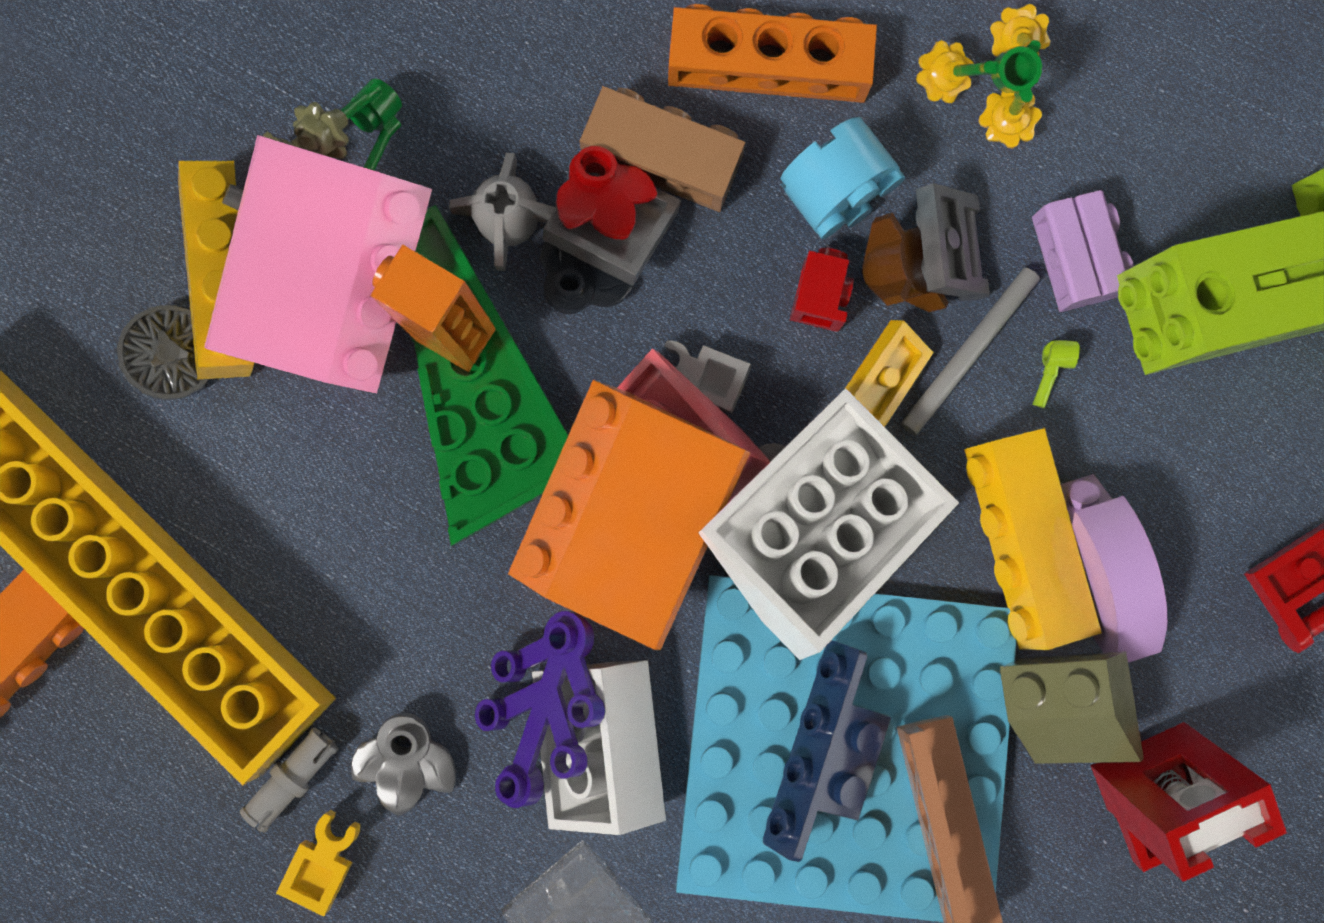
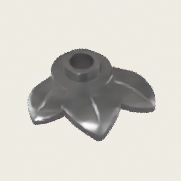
M400 713L386 719L380 727L377 737L361 743L352 757V779L358 782L376 781V792L381 804L395 815H402L412 809L421 797L423 788L450 793L455 785L456 770L449 750L431 740L427 725L414 714ZM399 735L406 736L410 739L412 746L402 747L395 742L394 737Z

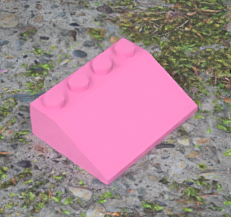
M257 135L204 347L211 351L325 383L377 394L396 321L370 296L375 288L372 285V280L381 262L389 255L395 257L402 244L416 251L432 189Z

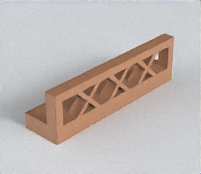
M944 715L897 726L943 922L1003 923L953 717Z

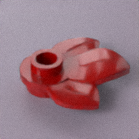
M589 146L582 149L571 160L569 180L557 192V212L561 222L567 229H573L591 221L593 227L604 236L625 240L631 235L635 226L636 212L634 204H642L655 199L657 191L650 177L640 168L618 164L615 156L606 148ZM588 173H597L600 176H591Z

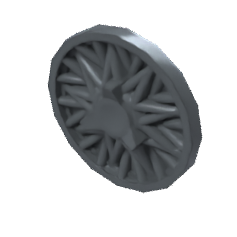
M175 305L152 306L134 315L122 329L117 344L119 367L128 382L143 394L161 400L183 399L202 390L210 379L197 380L191 311L189 309Z

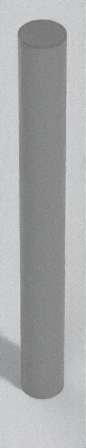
M1029 268L1021 270L900 423L907 432L917 436L1039 282L1040 278L1034 271Z

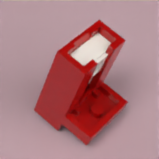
M1185 722L1141 741L1144 760L1141 762H1100L1090 765L1107 810L1117 818L1132 861L1143 872L1164 863L1184 882L1214 868L1211 858L1206 853L1242 836L1257 848L1287 833L1271 785Z

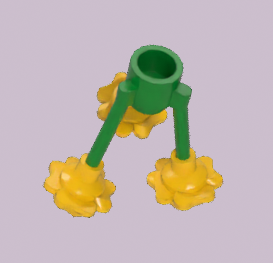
M1026 4L1019 9L1006 7L1001 12L1002 21H995L990 26V31L994 37L991 49L992 54L996 56L994 61L973 63V61L965 56L961 43L955 42L948 46L947 42L940 40L935 43L930 52L919 57L918 63L922 70L917 74L916 81L926 89L927 97L930 101L942 99L945 103H953L960 92L970 88L971 79L969 76L991 75L993 83L1002 93L1001 96L997 93H992L986 98V109L979 117L978 122L980 126L988 128L985 133L986 139L989 142H1001L1010 149L1017 147L1020 140L1028 142L1033 139L1035 124L1042 117L1041 110L1033 107L1035 97L1031 88L1038 82L1042 74L1039 50L1046 49L1051 42L1046 32L1049 17L1045 14L1036 15V7L1033 4Z

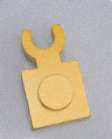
M332 810L325 813L316 824L315 836L318 842L317 845L308 840L300 843L276 894L323 917L330 911L353 863L339 855L341 851L348 848L357 839L360 833V824L354 822L349 826L344 837L335 836L330 828L336 814Z

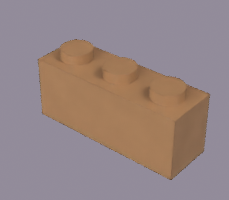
M602 86L579 141L581 150L589 146L606 148L615 156L618 164L635 166L643 170L650 177L655 187L717 212L722 210L742 161L746 143L739 140L738 135L734 131L724 126L711 125L710 128L691 121V117L678 108L665 106L663 109L645 103L641 95L630 89L618 88L615 91L605 86Z

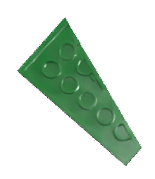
M434 205L426 210L415 252L465 281L496 328L469 372L420 344L411 336L415 345L419 366L417 369L431 444L437 461L442 500H444L447 514L451 546H456L541 497L568 434L439 209Z

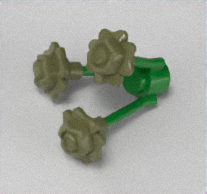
M374 78L341 110L334 108L331 111L325 112L317 102L310 103L308 107L301 105L296 107L294 113L297 120L293 122L294 134L297 137L291 142L283 138L273 137L268 131L263 134V137L331 158L343 159L347 155L344 146L348 144L349 140L342 130L347 127L348 119L351 118L353 123L364 132L380 131L363 167L375 171L390 138L401 127V123L395 118V115L402 108V103L394 89L382 80Z

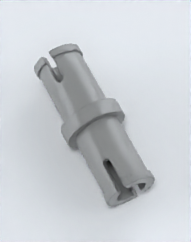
M312 728L307 737L284 763L277 762L270 769L271 777L247 805L240 809L241 816L249 825L255 828L259 822L258 831L267 832L270 825L295 797H303L309 790L307 783L332 754L339 750L337 745L327 735L323 733L320 737V730Z

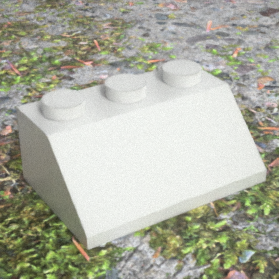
M648 660L587 665L596 695L604 703L605 715L602 722L595 727L577 728L573 725L578 744L587 754L588 764L581 776L567 779L558 778L552 772L550 766V756L556 748V744L549 724L540 750L548 828L622 835L666 821ZM544 670L532 672L533 683L541 680ZM566 674L562 691L568 707V703L574 697V693ZM585 702L583 707V713L585 718L587 719L589 715V707ZM567 754L566 764L570 769L572 761L570 755Z

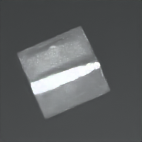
M581 840L501 909L502 915L508 923H653L651 917L620 886L615 873L584 840Z

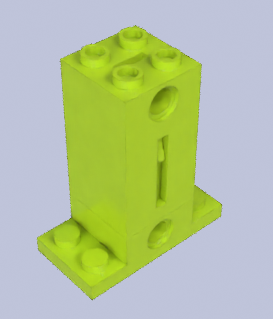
M1324 168L1291 185L1296 199V206L1301 215L1300 217L1174 245L1117 275L1119 281L1118 299L1126 312L1133 335V349L1137 358L1141 361L1145 375L1324 330Z

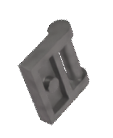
M934 183L916 189L918 205L916 223L921 231L924 257L921 268L927 284V292L958 296L961 301L978 300L990 296L988 280L982 277L975 215L980 212L978 196Z

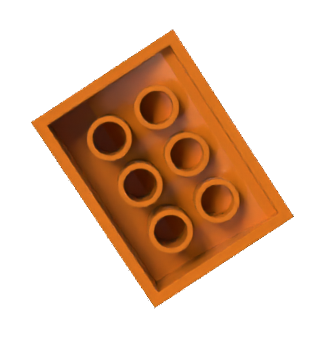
M593 380L508 575L546 599L654 650H661L708 547L698 532L727 505L750 455V451L627 391Z

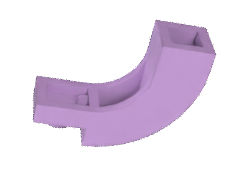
M1094 474L1060 484L1080 557L1087 573L1093 604L1102 632L1101 634L1094 635L1093 638L1103 653L1126 651L1128 663L1160 653L1167 631L1166 596L1156 556L1137 515L1124 496L1112 499Z

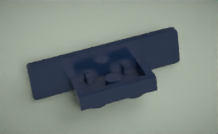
M833 640L825 646L823 655L818 662L816 677L806 707L801 714L800 726L789 759L784 766L783 778L772 811L767 818L766 830L763 836L764 845L786 859L800 862L803 858L818 811L859 820L891 717L852 704L867 660V652Z

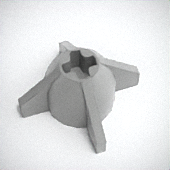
M506 153L500 175H493L482 181L473 195L452 199L449 204L452 214L472 216L481 235L494 244V266L497 271H506L508 246H517L528 240L536 230L538 222L547 223L557 209L556 207L537 202L530 186L521 178L516 177L517 158L515 153Z

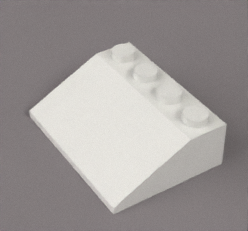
M845 388L698 533L760 620L801 660L820 653L959 502Z

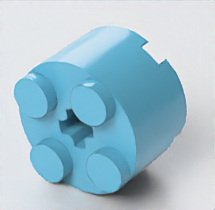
M861 117L851 118L831 129L830 131L835 138L819 146L816 141L813 142L791 162L780 178L783 182L780 185L785 190V193L822 240L834 234L844 224L851 228L861 222L873 210L869 204L871 200L878 194L880 197L889 194L905 180V176L900 171L898 164Z

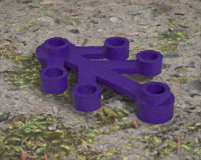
M561 611L554 614L545 626L543 638L518 651L503 650L497 652L491 662V671L494 678L499 682L520 681L525 676L526 669L547 661L541 680L503 699H484L478 703L475 710L476 723L483 731L502 730L511 719L531 710L513 764L505 767L495 782L497 797L511 808L534 805L542 797L544 779L540 770L535 765L549 724L556 744V748L550 756V766L552 772L558 778L567 779L581 776L588 764L587 754L578 744L573 725L577 728L595 727L602 722L605 715L604 703L595 693L584 658L593 648L594 631L591 624L576 612ZM508 660H510L511 663L510 673L507 670ZM566 674L574 693V697L569 701L568 707L562 691ZM585 702L589 707V715L587 719L585 718L583 713V707ZM492 708L495 713L494 721L491 718ZM567 754L570 755L572 761L570 769L566 764Z

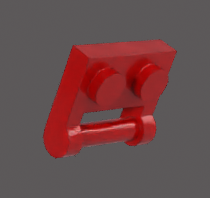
M1324 523L1244 573L1278 625L1281 639L1296 653H1301L1313 645V638L1324 631V605L1302 619L1296 612V609L1324 592Z

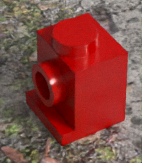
M820 248L818 252L809 250L803 262L790 321L839 332L846 322L848 312L838 310V306L847 307L854 283V278L846 276L849 264L846 253L831 248Z

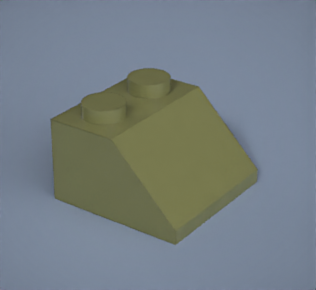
M1126 651L1022 658L1000 666L1007 719L1035 764L1141 762L1144 760Z

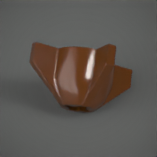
M893 212L875 217L872 222L863 262V277L867 286L886 306L905 301L927 312L947 308L949 302L944 294L927 292V284L921 268L924 257L921 231L918 226L903 230Z

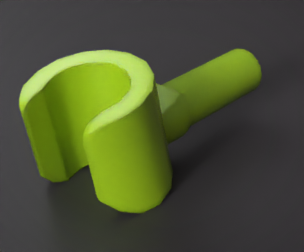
M1054 340L1044 346L1042 362L1045 368L1032 405L1045 409L1055 379L1058 376L1059 368L1074 369L1076 367L1080 353L1078 342Z

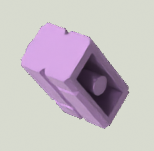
M1099 190L1079 195L1075 198L1071 197L1048 203L1032 216L1059 312L1118 297V287L1120 284L1117 275L1134 267L1130 255L1126 251L1121 252L1116 235L1120 226L1119 215L1113 204H1107L1103 191Z

